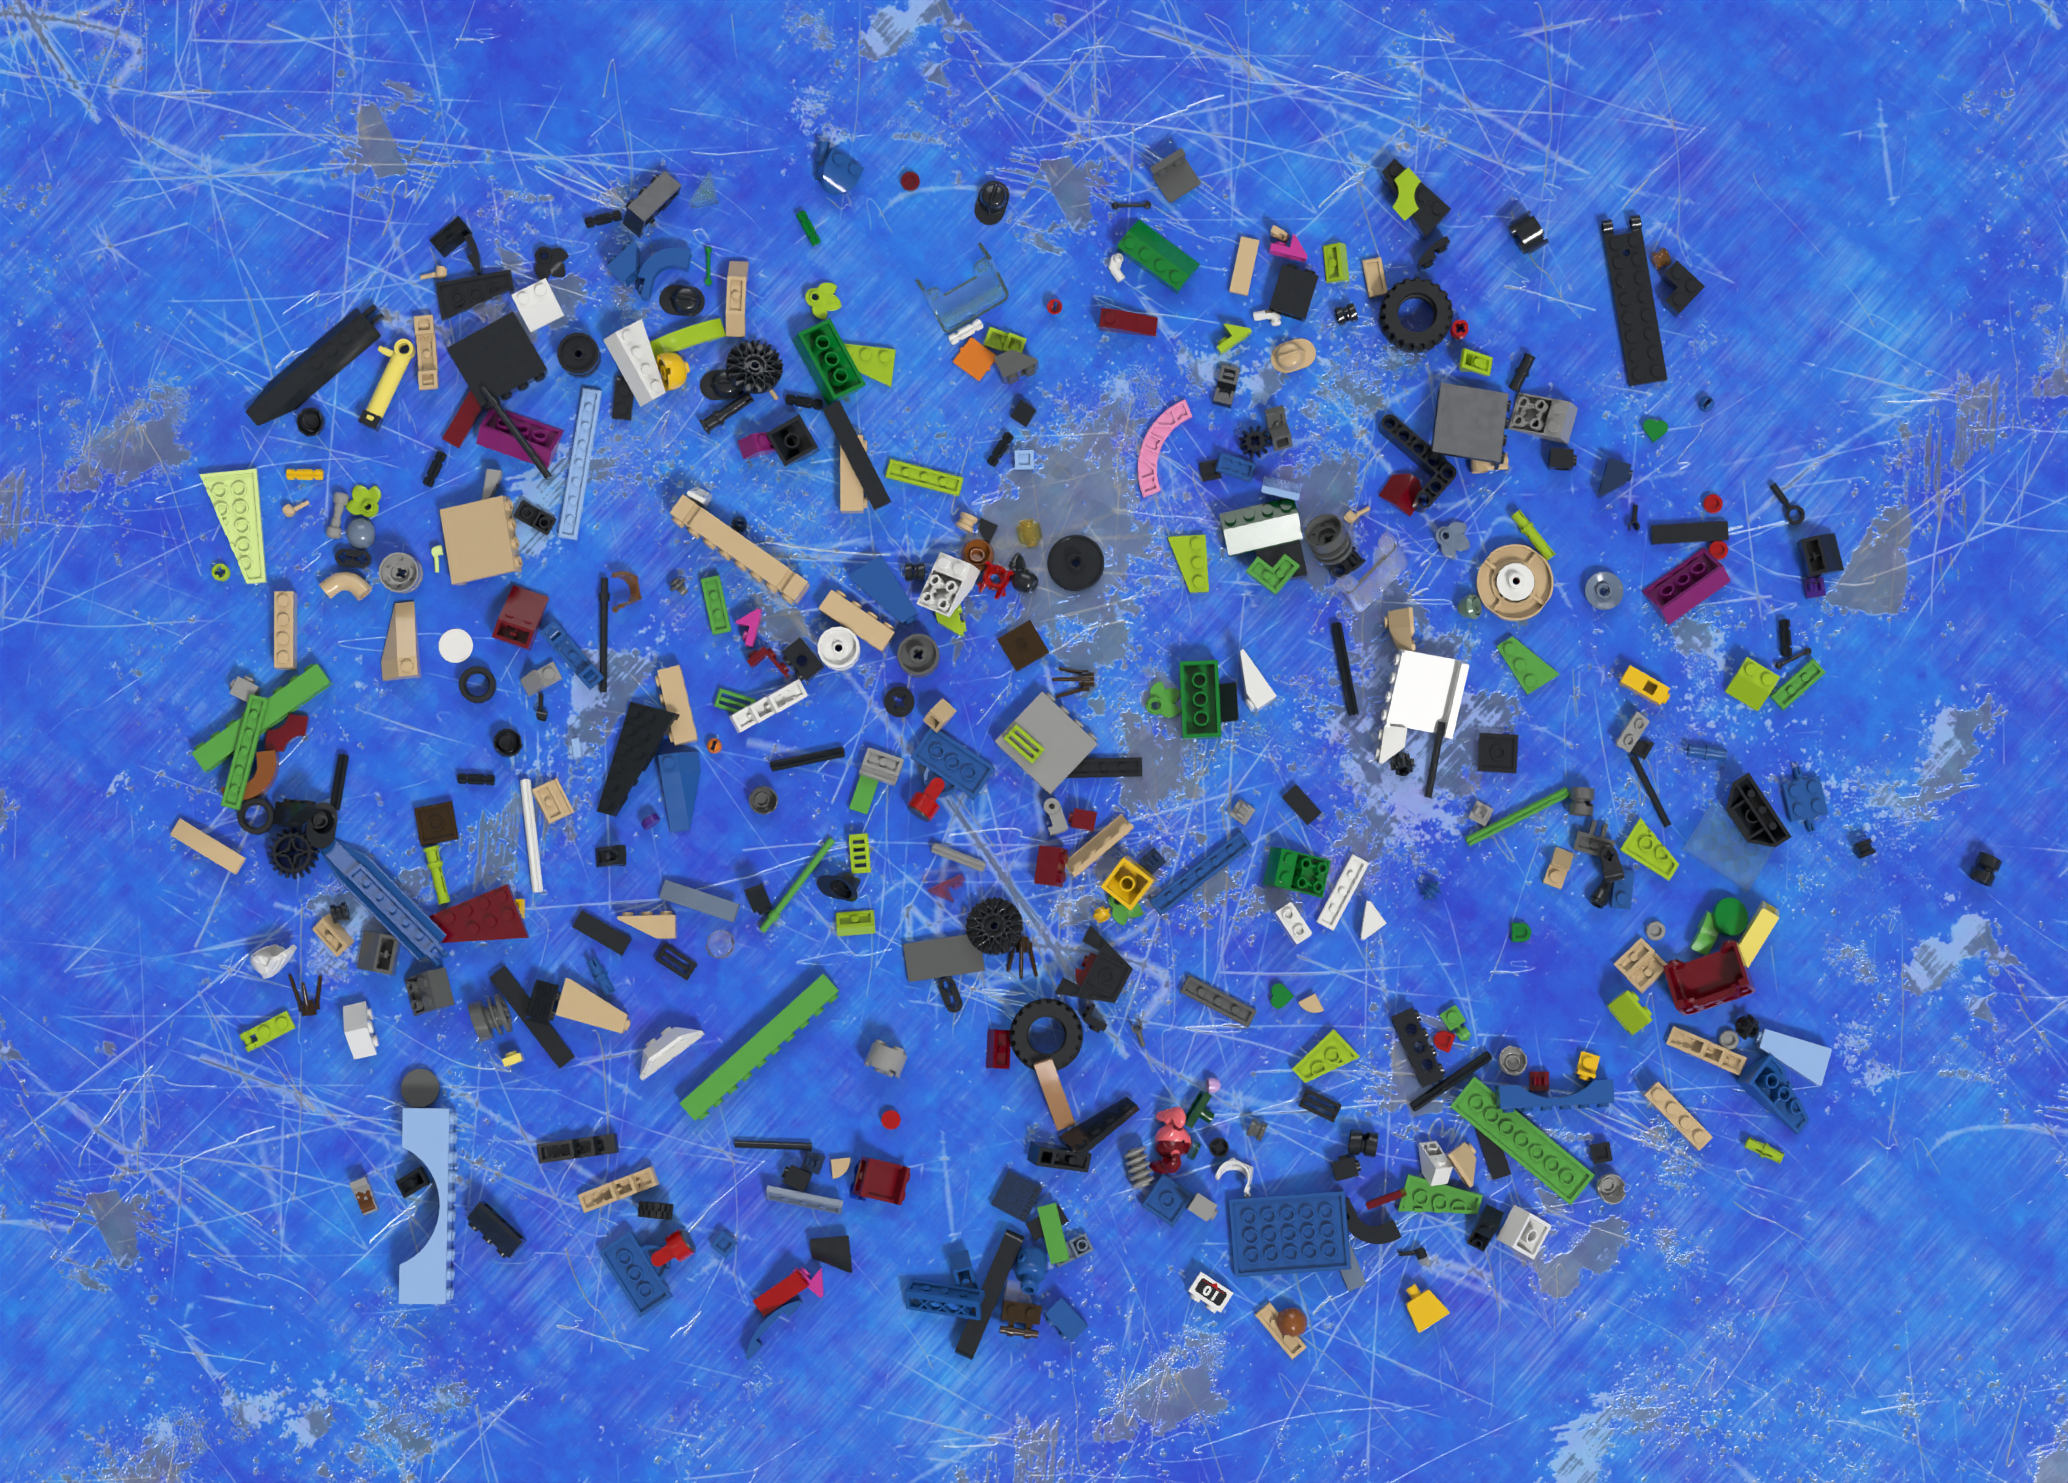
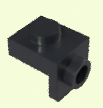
M1096 1005L1087 1006L1082 1014L1085 1017L1084 1022L1090 1025L1089 1029L1097 1033L1100 1030L1104 1032L1107 1024L1091 1016Z

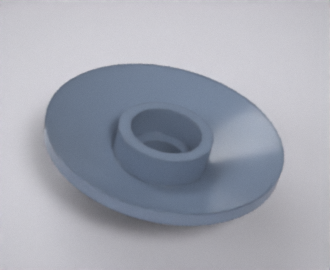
M1599 572L1591 576L1587 581L1585 596L1593 607L1600 610H1609L1621 601L1623 585L1614 574ZM1600 589H1606V595L1600 594Z

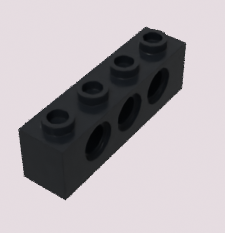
M1410 1008L1390 1017L1421 1088L1444 1079V1068L1441 1063L1437 1064L1435 1056H1437L1436 1050L1433 1045L1429 1046L1427 1041L1429 1035L1425 1027L1421 1028L1419 1021H1421V1017L1418 1011ZM1408 1024H1413L1416 1027V1032L1413 1035H1409L1406 1032ZM1417 1041L1424 1045V1049L1420 1053L1416 1052L1413 1048L1414 1043ZM1424 1059H1428L1432 1063L1429 1070H1424L1421 1066Z

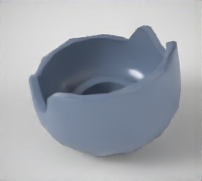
M354 519L347 527L346 534L349 543L359 550L367 549L375 541V527L367 519Z

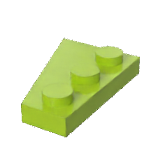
M1206 536L1167 537L1189 593L1209 592Z
M1640 817L1620 848V851L1669 881L1678 868L1679 863Z
M1333 1029L1292 1070L1304 1083H1307L1360 1056Z

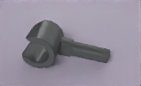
M1138 1019L1139 1026H1134L1131 1021V1030L1138 1036L1140 1046L1144 1047L1142 1021Z

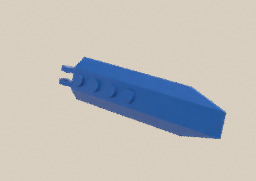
M336 839L333 840L330 846L320 851L338 881L417 960L427 957L431 963L438 966L440 964L439 960L431 953L434 949L443 958L449 956L440 945L446 934L366 854Z

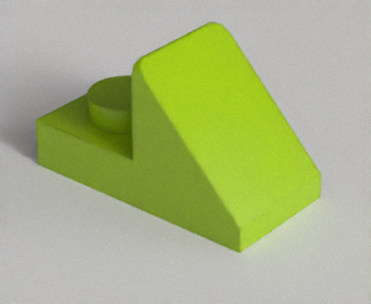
M1223 324V328L1230 338L1224 337L1217 343L1216 351L1220 356L1249 337L1252 334V330L1247 327Z
M1462 348L1460 372H1473L1482 376H1490L1493 357Z

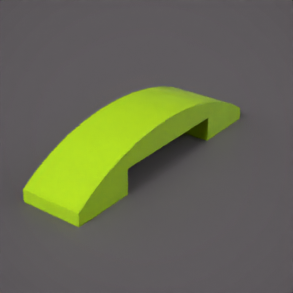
M718 318L669 333L651 341L650 345L656 361L657 355L667 352L676 353L707 341L712 342L726 337V333L721 319Z

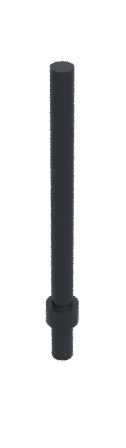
M486 386L480 388L481 393L488 401L489 407L495 410L546 480L550 479L552 474L500 406L501 402L498 398L493 396Z
M601 578V592L598 599L600 601V673L604 679L599 682V692L607 693L608 601H610V593H608V578Z

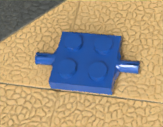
M1801 767L1793 768L1795 780L1781 785L1789 821H1806L1808 832L1815 831L1813 819L1820 815L1828 814L1820 776L1803 778Z

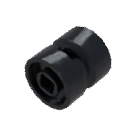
M1979 852L1975 860L1977 865L1972 867L1968 877L1982 885L1991 887L1995 880L1994 873L1999 871L2002 861L1987 853Z
M1351 1129L1348 1154L1359 1155L1363 1153L1364 1156L1375 1157L1378 1133L1367 1131L1363 1134L1362 1130Z

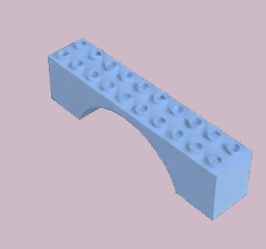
M403 1108L402 1147L420 1158L430 1170L437 1185L440 1208L437 1225L428 1243L413 1258L399 1265V1304L451 1303V1299H454V1288H451V1280H454L455 1269L451 1268L452 1260H455V1249H452V1241H455V1229H452V1222L456 1220V1210H453V1202H456V1190H453V1182H456L457 1178L456 1171H453V1163L457 1162V1152L454 1151V1144H457V1132H454V1124L458 1122V1114L454 1113L455 1109Z

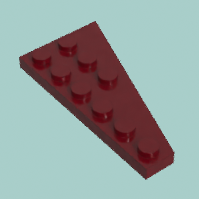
M509 884L428 916L446 934L441 943L530 938Z

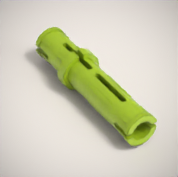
M1518 510L1511 516L1521 529L1520 532L1528 537L1546 561L1556 554L1533 526L1534 523L1530 522L1521 510Z

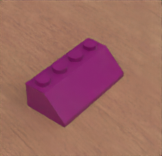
M490 409L479 427L476 444L534 464L495 410ZM504 410L548 469L555 457L564 431Z
M1702 548L1644 589L1642 593L1657 614L1670 625L1728 584L1730 578L1724 566L1705 548Z

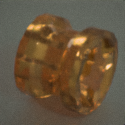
M1665 247L1661 248L1658 252L1653 251L1650 253L1651 262L1656 270H1660L1664 265H1671V259Z

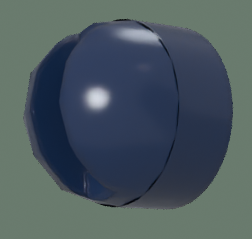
M736 516L732 520V527L734 530L742 532L747 528V520L743 516ZM735 521L744 522V526L735 524Z

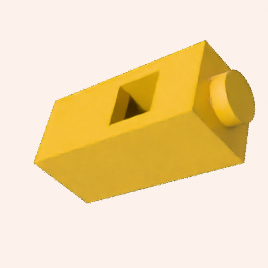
M1631 665L1627 667L1618 683L1657 706H1660L1661 703L1665 704L1670 697L1668 693L1669 687Z

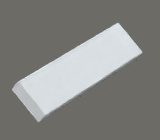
M1353 854L1351 855L1319 915L1317 923L1334 931L1369 865L1367 861Z

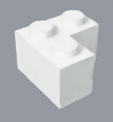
M366 1001L343 1006L344 1033L354 1060L377 1055L376 1047L379 1046V1040L377 1035H373L374 1026L371 1020L374 1017L372 1009H368Z

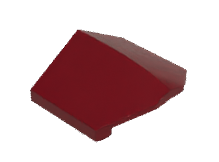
M1393 474L1379 494V497L1411 517L1415 511L1412 502L1422 490L1419 479L1411 474Z

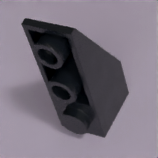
M284 799L283 802L276 801L272 824L299 828L319 813L323 807L316 806V802L309 800Z

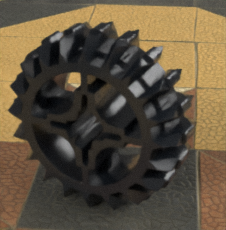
M290 827L289 834L286 829H283L284 836L276 833L278 840L271 839V842L275 843L274 847L268 846V849L273 850V853L267 854L268 857H273L269 864L276 863L272 869L277 871L280 868L278 875L282 876L285 873V878L287 879L290 878L291 873L293 879H297L298 873L303 878L305 877L304 870L308 874L311 873V870L308 868L309 866L316 868L312 861H319V858L314 857V854L320 853V850L313 849L314 847L308 842L306 837V831L302 834L301 828H298L295 833V829ZM296 838L302 839L308 849H299ZM290 839L287 849L279 851L281 845ZM293 849L300 852L295 854L293 859V856L288 855V853L293 852ZM308 855L305 863L297 868L299 859ZM279 857H287L291 864V869L286 868L281 863Z

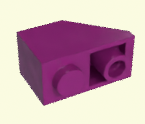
M768 432L754 433L738 441L743 459L755 458L776 451L766 434Z

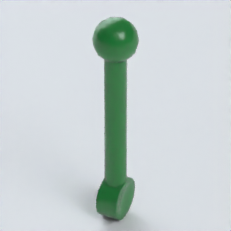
M707 246L705 247V252L707 253V279H705V284L710 286L712 285V280L710 279V253L712 248Z

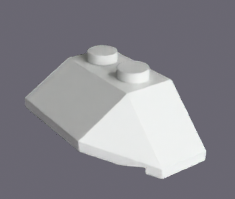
M679 1027L666 1028L661 1032L662 1037L658 1040L653 1038L645 1044L647 1048L643 1050L640 1079L644 1081L704 1036L705 1033L700 1030Z

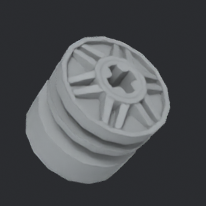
M399 552L389 554L379 566L381 583L393 592L405 594L413 592L420 586L423 580L424 571L422 565L417 558L410 554ZM400 569L407 571L404 574L405 578L399 576V574L401 573Z

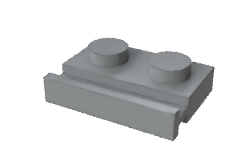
M868 747L859 775L896 786L904 759Z

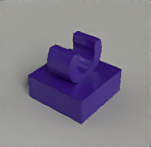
M1823 577L1803 580L1806 599L1826 596Z

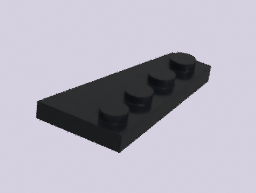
M511 270L436 283L442 321L514 290Z
M1125 1097L1058 1136L1061 1143L1082 1158L1140 1109L1136 1103Z

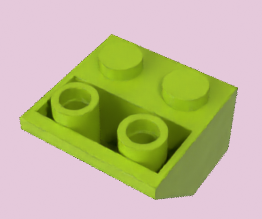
M1626 990L1608 1003L1606 1007L1627 1033L1632 1036L1653 1019L1650 1017L1652 1013L1646 1006L1642 1007L1638 1003L1640 1000L1633 991L1629 992Z

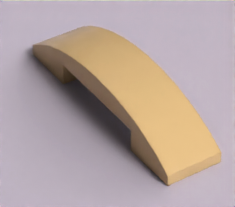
M433 315L414 316L419 391L439 389L438 355Z

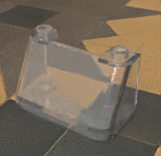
M1388 530L1378 540V548L1380 549L1378 557L1380 560L1359 581L1351 575H1343L1331 588V591L1354 612L1364 611L1408 565L1405 553L1396 538Z

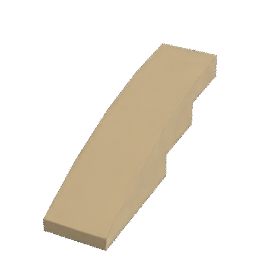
M181 818L170 833L174 838L236 875L246 860L239 853Z
M1674 1026L1666 1042L1667 1045L1738 1076H1741L1748 1060L1747 1057Z
M652 1166L578 1195L583 1212L586 1213L657 1186L659 1181Z

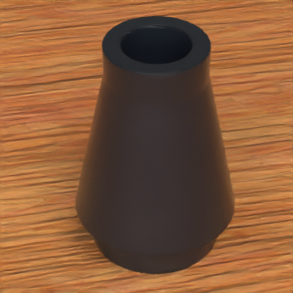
M1603 879L1590 895L1591 899L1589 902L1593 906L1603 909L1608 903L1613 883H1605V879Z

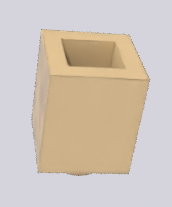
M942 698L928 712L923 721L937 733L951 720L957 711Z

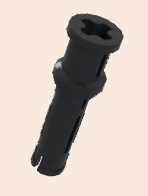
M746 392L721 410L712 411L710 416L704 420L700 419L699 422L709 435L710 431L719 425H724L726 419L754 402V399L750 393Z

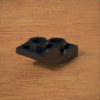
M1447 236L1429 247L1417 264L1418 269L1422 267L1427 269L1434 265L1433 262L1437 258L1435 252L1437 254L1445 252L1450 244Z
M524 500L521 501L513 515L516 519L547 536L557 520Z

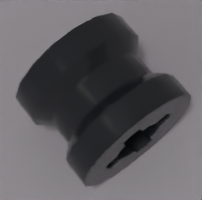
M1871 838L1853 845L1854 849L1858 852V859L1876 853V849L1871 845Z
M341 902L337 906L334 904L330 905L334 924L339 923L340 920H350L346 902Z

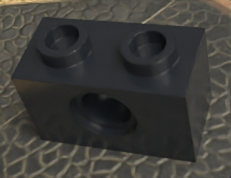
M800 637L782 651L785 655L783 660L789 667L791 665L795 667L797 671L794 673L801 682L805 680L808 683L825 669ZM806 657L808 660L807 664L799 666L797 664L798 658Z

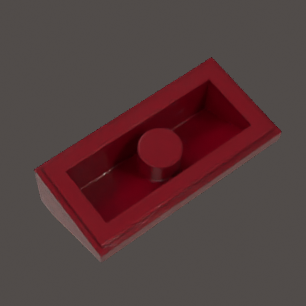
M988 1029L986 1068H1010V1030Z

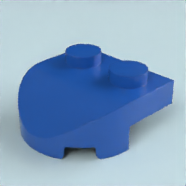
M832 148L823 165L819 167L818 176H820L821 186L826 192L832 195L847 193L857 184L864 168L835 148Z

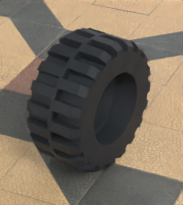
M1414 277L1412 280L1409 278L1403 279V282H1397L1392 289L1388 290L1380 307L1379 324L1382 326L1381 331L1383 335H1386L1388 337L1387 340L1391 344L1394 343L1396 348L1400 350L1401 348L1406 349V352L1412 353V351L1421 353L1426 349L1428 351L1433 349L1435 345H1439L1443 338L1446 337L1452 324V303L1447 298V292L1445 290L1442 291L1439 284H1433L1427 278L1420 280V277ZM1408 299H1421L1431 306L1434 319L1428 329L1421 332H1413L1402 326L1398 319V310L1401 304Z
M1042 998L1024 1005L1015 1015L1010 1028V1042L1015 1055L1025 1066L1035 1070L1033 1063L1052 1057L1056 1071L1068 1066L1080 1052L1083 1042V1028L1076 1012L1067 1004L1056 999ZM1043 1017L1056 1019L1063 1026L1065 1032L1062 1046L1057 1051L1049 1054L1036 1051L1028 1039L1030 1026L1037 1019Z

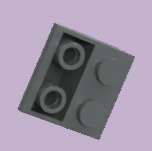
M1012 349L994 357L995 366L1004 384H1014L1019 381V377L1024 375L1026 377L1032 376L1039 369L1036 358Z
M364 931L357 969L395 976L401 943L392 935Z
M445 967L425 971L405 979L414 1016L455 1005Z

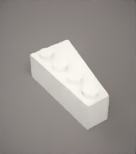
M642 319L603 340L640 407L666 393Z

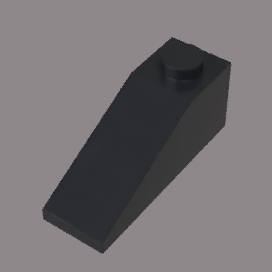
M1031 1141L1027 1160L1036 1166L1088 1172L1092 1154L1088 1152L1080 1158L1069 1148Z

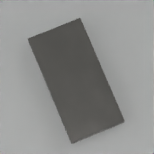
M967 934L903 944L909 982L985 971L983 954L971 944Z

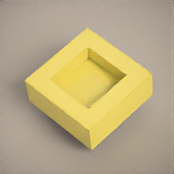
M513 1051L505 1054L506 1058L502 1059L504 1067H508L525 1059L522 1053Z

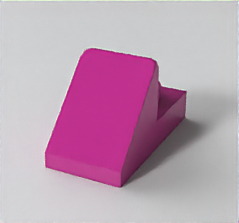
M1294 233L1290 247H1286L1287 244L1283 242L1271 243L1269 254L1306 263L1307 254Z
M757 608L735 622L736 625L749 628V630H745L743 636L746 647L754 648L763 612L762 609Z
M801 1267L799 1271L810 1284L808 1288L818 1297L822 1298L824 1296L822 1268L811 1279L809 1277L811 1274Z

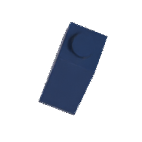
M1609 458L1597 497L1602 498L1624 486L1627 481H1630L1633 470H1630L1631 464Z

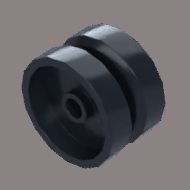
M572 333L561 340L557 348V358L560 365L568 375L575 378L591 376L598 370L601 364L600 349L591 336L587 334Z

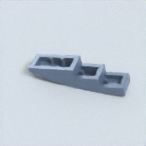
M665 880L659 896L663 900L733 923L740 907L738 903Z

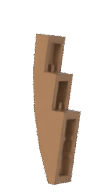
M1052 1057L1033 1063L1057 1131L1076 1125Z

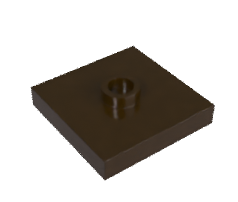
M1030 620L997 639L1016 672L1050 653Z
M452 801L414 808L421 846L459 839Z

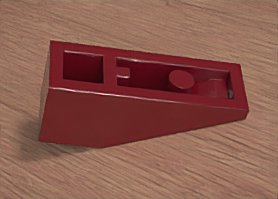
M1101 308L1099 331L1156 337L1158 318L1123 310Z

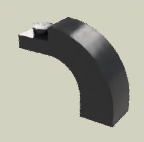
M1349 1197L1346 1198L1347 1215L1349 1217L1347 1219L1348 1231L1354 1237L1371 1244H1386L1402 1237L1393 1219L1378 1226H1369L1363 1223L1358 1218Z

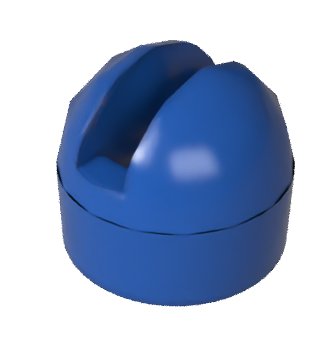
M1709 396L1702 397L1698 402L1700 410L1703 412L1712 410L1714 400ZM1709 399L1711 402L1705 408L1703 405Z

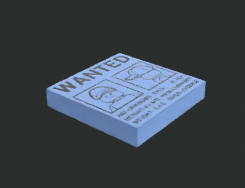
M1264 476L1261 492L1298 501L1302 484Z

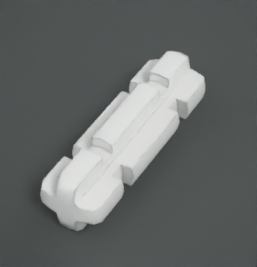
M976 319L972 324L969 323L957 330V333L950 334L948 339L952 345H955L960 339L963 340L974 334L976 330H981L983 324L980 319Z

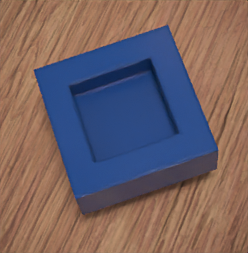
M722 1231L711 1247L726 1258L738 1242Z

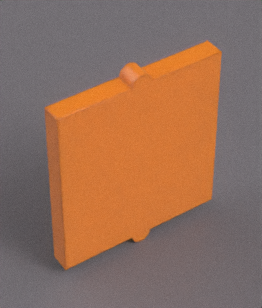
M971 337L965 346L960 348L959 354L952 362L974 379L980 381L985 373L990 371V367L994 363V357L997 355Z

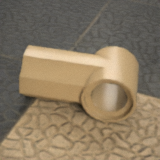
M1505 453L1504 462L1499 465L1498 470H1508L1507 453ZM1470 459L1471 473L1479 474L1493 471L1494 463Z

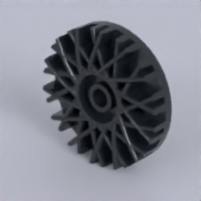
M747 340L744 343L740 342L739 346L735 345L731 349L726 360V373L729 380L738 389L751 394H762L772 390L779 383L783 373L782 359H779L780 354L776 353V349L772 351L770 344L766 346V342L763 345L759 344L760 340H757L756 343L754 340L751 343H747Z
M1083 535L1063 537L1053 545L1049 552L1047 560L1048 572L1051 579L1060 588L1071 592L1086 591L1093 585H1096L1103 574L1104 556L1102 550L1089 537ZM1078 560L1080 564L1075 567L1072 565V562Z
M1000 897L986 898L981 903H976V906L972 907L971 913H968V918H966L967 924L965 925L971 944L978 951L987 955H1002L1011 951L1019 943L1024 929L1023 919L1019 910L1011 902ZM994 924H998L996 929H992Z

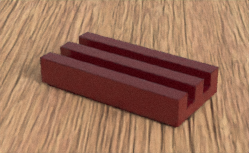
M1401 1188L1366 1202V1207L1369 1210L1407 1195L1406 1190Z

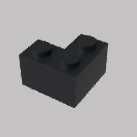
M1676 261L1661 278L1674 290L1662 305L1673 316L1677 317L1705 286L1683 265Z

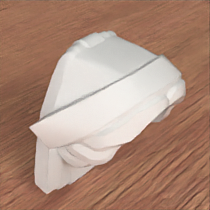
M276 944L263 947L250 955V963L263 979L271 978L284 968L297 947L294 944L288 949Z

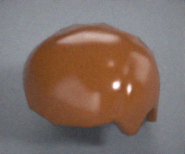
M1287 1308L1278 1313L1276 1320L1281 1334L1296 1337L1305 1332L1307 1317L1302 1310Z

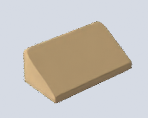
M331 914L322 917L312 928L336 957H339L354 943V940L339 923L334 924Z

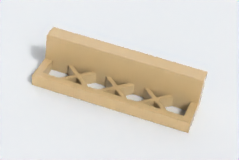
M1120 814L1069 857L1065 867L1076 878L1131 832L1134 827Z

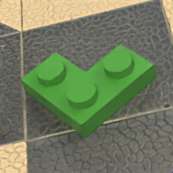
M1286 554L1282 556L1273 568L1257 557L1246 570V574L1276 596L1299 569L1300 565Z

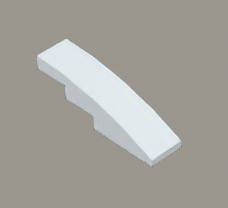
M797 679L730 715L729 718L737 733H741L808 695L800 679Z

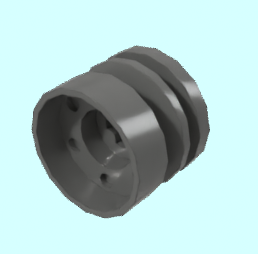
M1322 514L1315 517L1306 526L1304 532L1305 540L1320 563L1335 565L1345 560L1351 553L1352 540L1345 530L1342 521L1336 515Z
M500 993L494 995L496 1004H494L491 997H487L488 1007H485L481 1000L468 1004L471 1021L481 1042L494 1038V1028H496L500 1035L504 1034L503 1025L508 1033L513 1031L509 1008Z

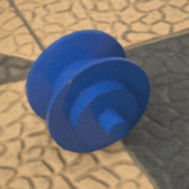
M1432 881L1431 883L1426 882L1428 887L1426 889L1421 888L1422 894L1425 896L1423 900L1434 899L1436 901L1435 895L1437 893L1442 894L1441 888L1438 886L1440 883L1438 881L1435 883Z

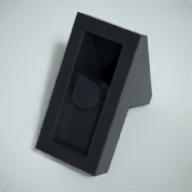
M626 845L595 848L596 867L626 865Z
M422 1166L395 1181L403 1198H407L431 1185Z

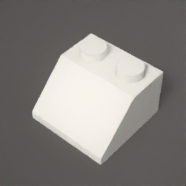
M546 278L512 294V298L530 333L565 316Z
M1514 1205L1496 1239L1534 1260L1552 1225Z

